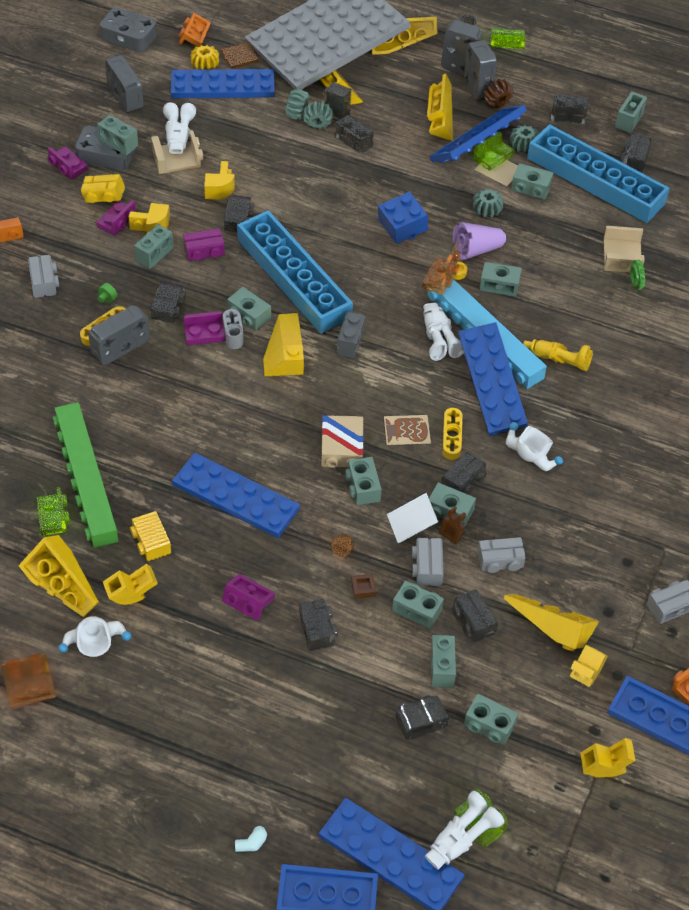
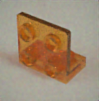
M455 242L447 260L435 257L423 281V289L444 295L446 289L451 287L453 282L452 276L457 275L459 264H457L461 255V251H458L459 243Z
M34 654L26 659H13L2 664L11 708L56 697L46 654Z

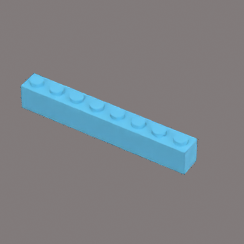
M444 273L429 282L427 294L429 299L437 303L443 309V312L447 313L464 330L494 322L497 323L513 377L519 384L528 389L545 378L547 366L451 276Z

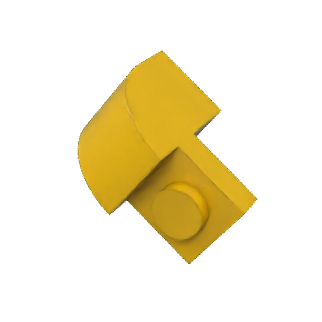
M221 161L220 174H205V199H224L234 192L235 174H232V169H228V161Z
M151 203L149 213L130 212L129 214L130 230L146 231V233H149L157 224L167 229L170 221V209L167 204Z
M145 564L131 575L119 570L104 580L103 584L110 600L117 604L128 605L143 600L145 598L144 593L157 585L158 582L151 566Z
M585 645L578 661L574 660L571 666L573 671L570 677L590 687L600 673L608 655L589 645Z
M627 738L622 739L611 747L595 743L580 752L583 773L594 777L622 775L626 773V766L636 761L632 740Z

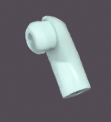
M257 826L248 839L235 840V852L257 851L267 838L265 828Z

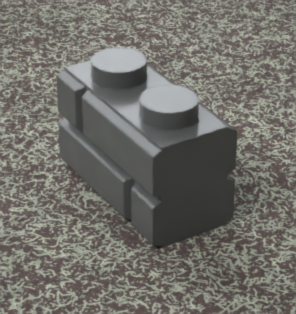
M346 313L337 340L338 355L356 358L365 330V316L363 314Z

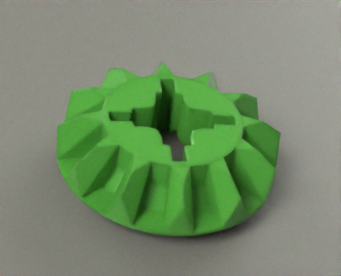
M639 259L633 260L630 266V279L632 285L637 290L644 288L646 281L645 268Z

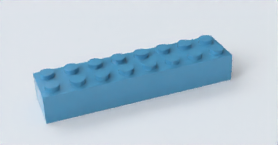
M550 124L529 144L527 159L645 223H648L666 204L669 187Z
M269 210L237 224V237L240 244L320 334L342 324L346 313L353 312V302Z

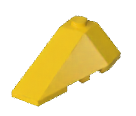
M437 17L406 18L410 21L411 27L371 49L372 55L389 54L436 35Z
M298 313L278 315L263 358L264 376L304 375V356Z
M59 535L44 537L19 565L20 569L36 586L40 585L47 590L48 594L56 596L63 601V604L83 617L99 603L72 551Z
M507 594L504 596V600L555 642L563 644L562 647L570 651L583 648L599 622L573 611L572 613H561L559 607L543 605L542 607L540 606L541 602L517 594Z

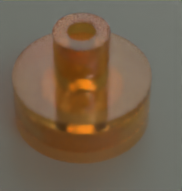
M340 534L332 541L331 548L337 556L345 557L352 552L354 542L350 536Z

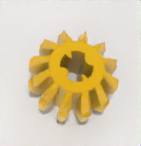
M208 44L206 46L200 45V47H195L191 51V64L195 69L210 70L218 66L219 53L214 46L209 47Z

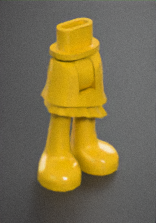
M534 339L533 342L525 340L523 343L537 357L550 359L555 363L566 362L583 371L589 369L593 356V350H590L589 345H583L578 353L569 352L566 346L557 342Z

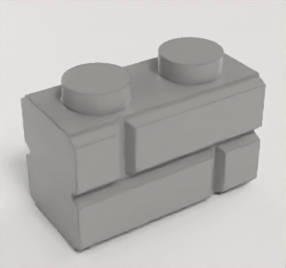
M50 255L29 257L28 263L33 296L38 298L44 297V295H56V287H59L58 275L54 276L53 274L57 273L56 262L51 261Z
M521 537L479 541L477 553L481 571L496 573L504 569L517 571L520 568H524L525 552Z
M418 538L416 546H412V559H416V564L412 565V577H416L417 585L441 586L444 576L441 538Z
M688 580L682 582L675 581L668 588L663 590L657 588L650 593L647 607L654 614L659 624L689 613Z

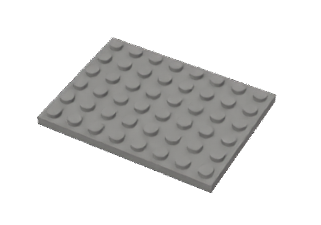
M309 0L258 30L253 31L245 36V40L294 89L301 90L411 26L410 21L385 0Z

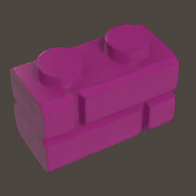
M220 228L183 234L184 249L188 261H199L203 258H217L225 255L224 241Z

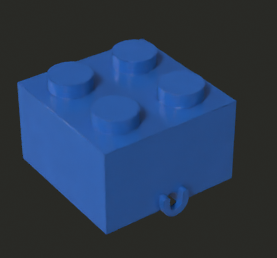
M411 192L378 205L379 222L396 244L408 238L412 240L417 234L428 230V215Z

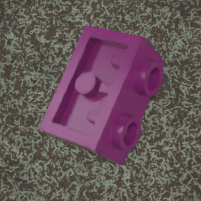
M66 146L58 151H55L52 147L47 149L49 163L57 167L70 180L88 171V165Z
M131 200L128 204L117 201L96 222L97 228L116 236L129 222L130 212H137L135 202Z
M221 311L183 316L187 345L225 341Z
M238 574L226 584L222 602L258 620L261 617L263 608L274 600L275 593Z

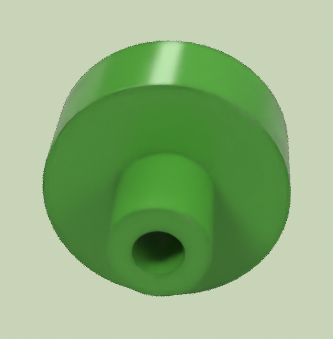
M104 283L98 289L99 296L97 299L101 303L104 301L112 303L118 297L116 290L108 283Z

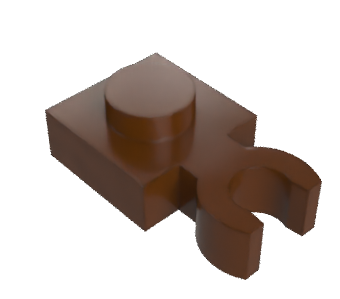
M456 506L448 511V515L443 519L439 532L454 544L461 540L465 528L461 521L466 518L465 512L459 516L457 515Z

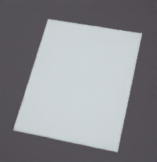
M427 493L387 514L398 543L438 522Z

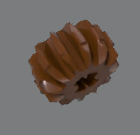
M498 79L496 82L493 81L491 85H488V88L484 90L485 94L483 96L492 108H499L501 105L504 106L505 103L510 102L509 99L513 97L514 91L508 81Z

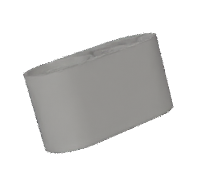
M235 309L226 310L223 313L226 345L230 349H239L243 346L241 316L239 311Z

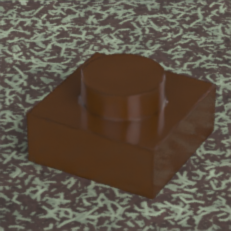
M373 573L351 576L355 599L376 596Z

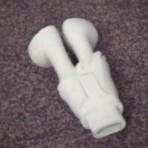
M170 102L163 107V113L169 120L165 125L167 147L170 153L181 154L183 149L186 148V143L190 136L188 124L196 114V107L191 103L183 104L180 111L181 123L177 122L179 118L178 106Z
M437 303L425 304L423 306L426 333L428 338L434 341L429 350L430 358L434 361L443 359L447 353V348L450 357L458 358L464 354L460 340L451 331V320L447 318L443 309Z
M472 791L469 794L468 810L460 818L454 816L453 821H449L446 828L436 838L434 844L430 846L431 850L425 855L427 861L437 870L444 863L448 865L450 861L468 851L469 847L472 846V842L489 828L500 827L505 823L502 815L495 808L489 807L487 809L486 801L478 792ZM483 814L482 818L465 832L464 829L478 816Z

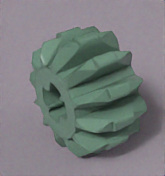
M294 89L290 92L286 105L288 117L296 120L303 119L305 106L309 104L308 92L300 89Z
M315 100L314 103L309 102L308 106H305L303 119L307 126L321 130L322 127L327 128L331 124L333 111L329 104H324L323 101L318 103Z
M525 124L524 126L518 125L517 128H513L510 136L512 149H517V152L523 151L524 153L528 151L530 142L539 134L537 129H533L532 126L528 127Z
M485 188L483 191L478 190L473 197L474 211H477V215H483L484 218L486 216L491 218L493 215L498 216L503 209V195H500L499 191H493L492 188L490 190Z

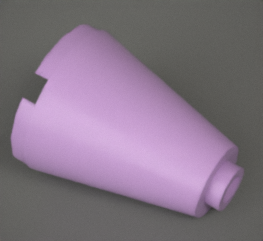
M465 222L459 223L453 231V244L457 246V249L454 250L455 254L459 259L466 260L500 248L506 242V234L499 228Z

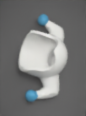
M515 422L510 424L506 445L508 448L517 451L523 460L533 462L543 471H549L556 465L563 463V459L560 456L555 457V460L551 461L547 459L546 454L553 442L543 432L528 426L520 437H516L515 431L518 429V424Z
M91 616L83 619L76 629L65 633L63 642L58 646V650L65 653L70 644L77 643L81 653L90 657H97L108 651L111 646V636L119 634L122 635L123 640L128 641L131 639V633L126 631L120 621L106 622L102 618Z

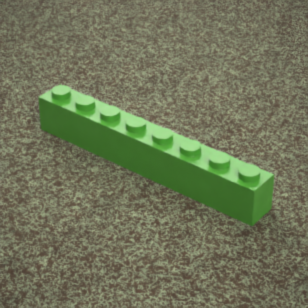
M79 402L55 407L56 416H53L55 428L60 430L57 432L59 443L64 444V447H61L63 458L69 461V463H66L68 475H73L74 478L70 479L73 491L78 492V495H75L77 507H82L83 510L80 512L82 524H87L88 527L85 528L87 541H92L93 548L117 543V529Z

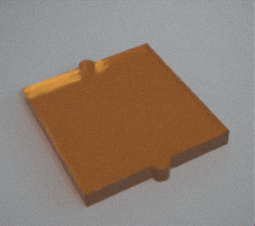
M248 42L221 49L224 61H227L231 69L258 62L255 50L251 48Z

